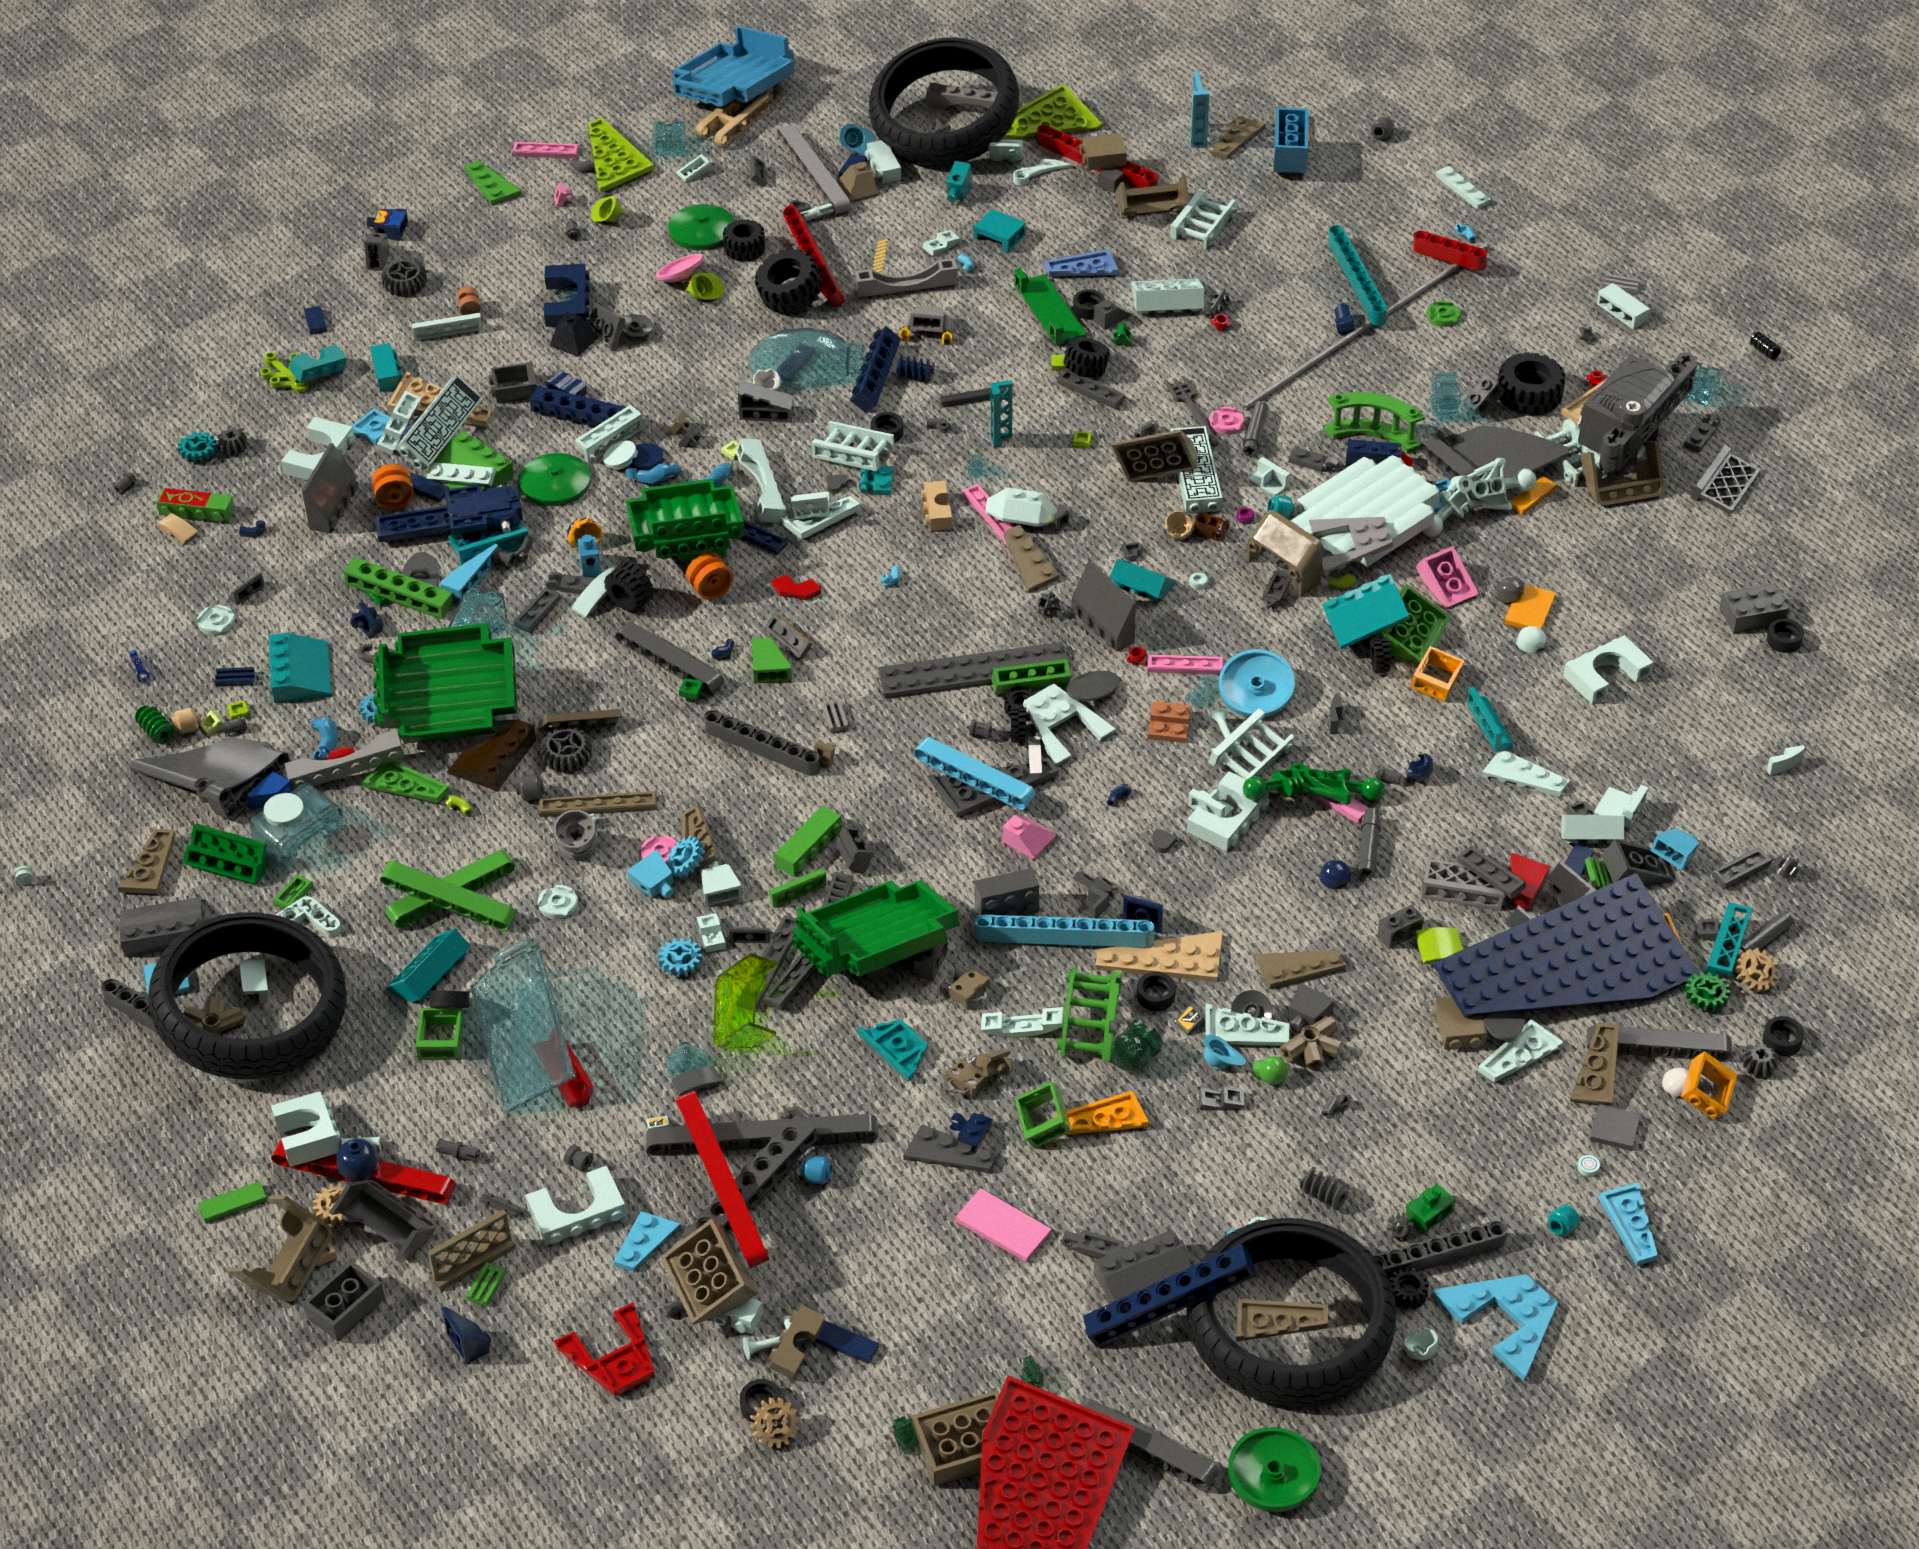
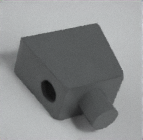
M370 233L364 241L367 270L383 271L389 256L388 236L383 233Z
M1300 983L1288 1010V1020L1292 1021L1289 1025L1291 1030L1300 1032L1303 1027L1312 1026L1325 1016L1329 1017L1333 1013L1335 999Z

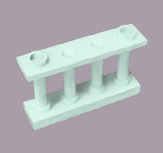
M1199 189L1171 224L1170 238L1176 240L1182 234L1204 240L1203 249L1206 250L1210 244L1214 243L1216 236L1229 219L1235 216L1237 210L1235 200L1232 199L1227 206L1207 200L1205 198V190ZM1205 206L1208 208L1221 211L1222 213L1220 215H1217L1214 213L1201 210V208ZM1198 215L1215 222L1212 225L1193 218ZM1187 225H1193L1208 231L1204 234L1186 227Z
M1570 418L1564 420L1561 432L1545 438L1553 442L1566 438L1570 443L1564 446L1568 447L1569 450L1575 448L1580 452L1594 453L1596 469L1603 475L1609 473L1599 467L1600 453L1578 443L1579 430L1575 428L1576 424ZM1538 431L1534 433L1535 436L1544 438ZM1580 453L1566 459L1563 457L1551 463L1564 476L1567 482H1570L1574 487L1577 486L1578 477L1583 474L1582 467L1575 469L1571 464L1581 460Z
M833 421L829 422V436L825 441L814 439L811 442L813 458L872 471L879 469V454L883 449L895 450L893 434ZM835 439L843 440L841 444L833 443ZM851 442L859 444L857 448L849 446ZM867 446L875 447L873 451L864 450Z
M1257 709L1212 751L1208 763L1214 767L1217 763L1224 762L1244 779L1259 776L1283 753L1287 754L1291 750L1294 735L1291 734L1287 739L1283 740L1263 724L1262 719L1265 712ZM1254 729L1261 731L1275 742L1278 747L1272 751L1254 737L1252 731ZM1247 740L1267 757L1262 762L1240 746V742ZM1230 751L1237 752L1256 768L1249 773L1231 759L1228 753Z

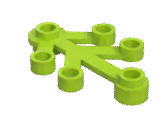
M274 352L266 353L264 357L265 365L275 367L280 372H271L269 368H263L260 370L261 378H270V385L273 388L291 387L297 393L307 390L308 381L300 383L293 373L278 360V356ZM292 353V354L289 356V358H290V363H291V358H292L293 356L299 355L298 353ZM280 379H289L290 381H280Z

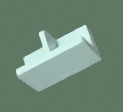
M1262 457L1258 460L1257 472L1249 477V481L1275 496L1289 486L1290 473Z
M1195 789L1189 792L1188 806L1195 810L1199 807L1215 816L1226 818L1233 810V806L1219 799L1218 789H1215L1211 794L1203 790L1199 792Z
M265 960L240 961L242 993H259V1003L268 1002Z

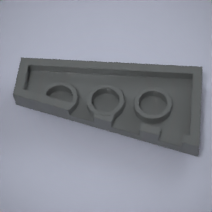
M921 1124L905 1151L903 1160L911 1161V1159L921 1160V1163L930 1164V1162H934L946 1167L953 1165L962 1167L965 1170L990 1173L999 1158V1153L979 1145L975 1147L959 1142L955 1136Z

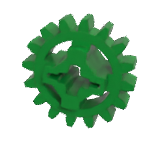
M1701 971L1699 976L1693 974L1692 979L1688 978L1684 990L1686 992L1685 998L1690 999V1005L1697 1004L1696 1009L1704 1007V1011L1707 1012L1708 1008H1711L1714 1012L1716 1007L1723 1009V1005L1728 1004L1731 994L1729 990L1730 985L1725 984V978L1719 979V974L1712 976L1709 971L1707 975H1704Z

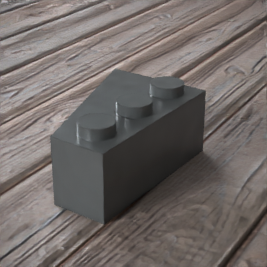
M740 380L738 389L739 420L792 423L794 396Z

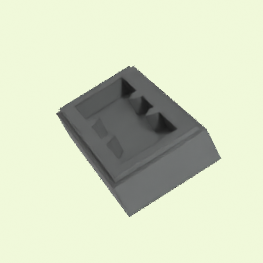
M753 155L749 159L750 177L757 184L764 187L767 184L765 163Z

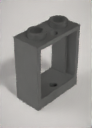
M532 362L491 368L492 375H489L492 397H496L497 403L530 399L537 388ZM528 379L529 383L502 388L498 386V383Z

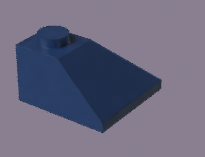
M1125 895L1123 919L1151 921L1154 924V932L1161 934L1164 905L1142 896Z
M445 1306L441 1308L446 1334L466 1364L490 1352L489 1343L491 1339L486 1330L482 1332L478 1324Z

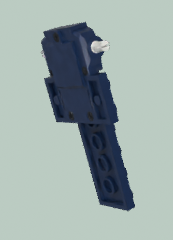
M479 484L445 490L447 506L375 517L379 542H390L392 540L409 539L411 537L427 536L436 533L443 534L451 531L452 535H461L467 532H480L488 529V527L499 528L504 533L511 532L513 525L523 520L518 488L513 489L511 486L502 485L498 487L497 485L495 488L481 490V485Z

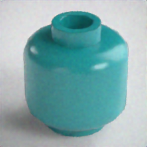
M1275 495L1269 499L1267 511L1274 510L1288 519L1295 512V504H1293L1291 497Z
M1561 1205L1549 1214L1547 1222L1549 1229L1554 1234L1565 1237L1578 1228L1580 1217L1573 1207Z

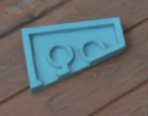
M641 1211L614 1260V1266L635 1272L652 1256V1253L660 1245L663 1246L668 1241L667 1238L681 1229L680 1223Z

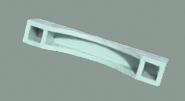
M740 438L736 450L739 463L755 476L762 489V495L756 508L759 521L780 523L782 516L785 515L786 508L777 489V482H775L773 471L770 469L765 448L759 439Z

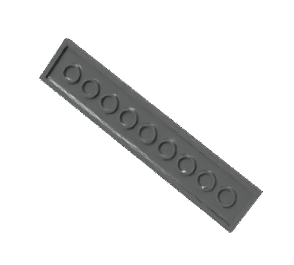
M1063 642L882 666L878 667V674L884 698L992 684L991 677L994 668L1067 659Z

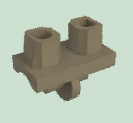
M1005 1048L996 1051L992 1049L987 1055L981 1053L977 1056L976 1067L983 1069L982 1075L986 1077L997 1073L1008 1075L1013 1070V1063L1008 1058L1011 1050Z

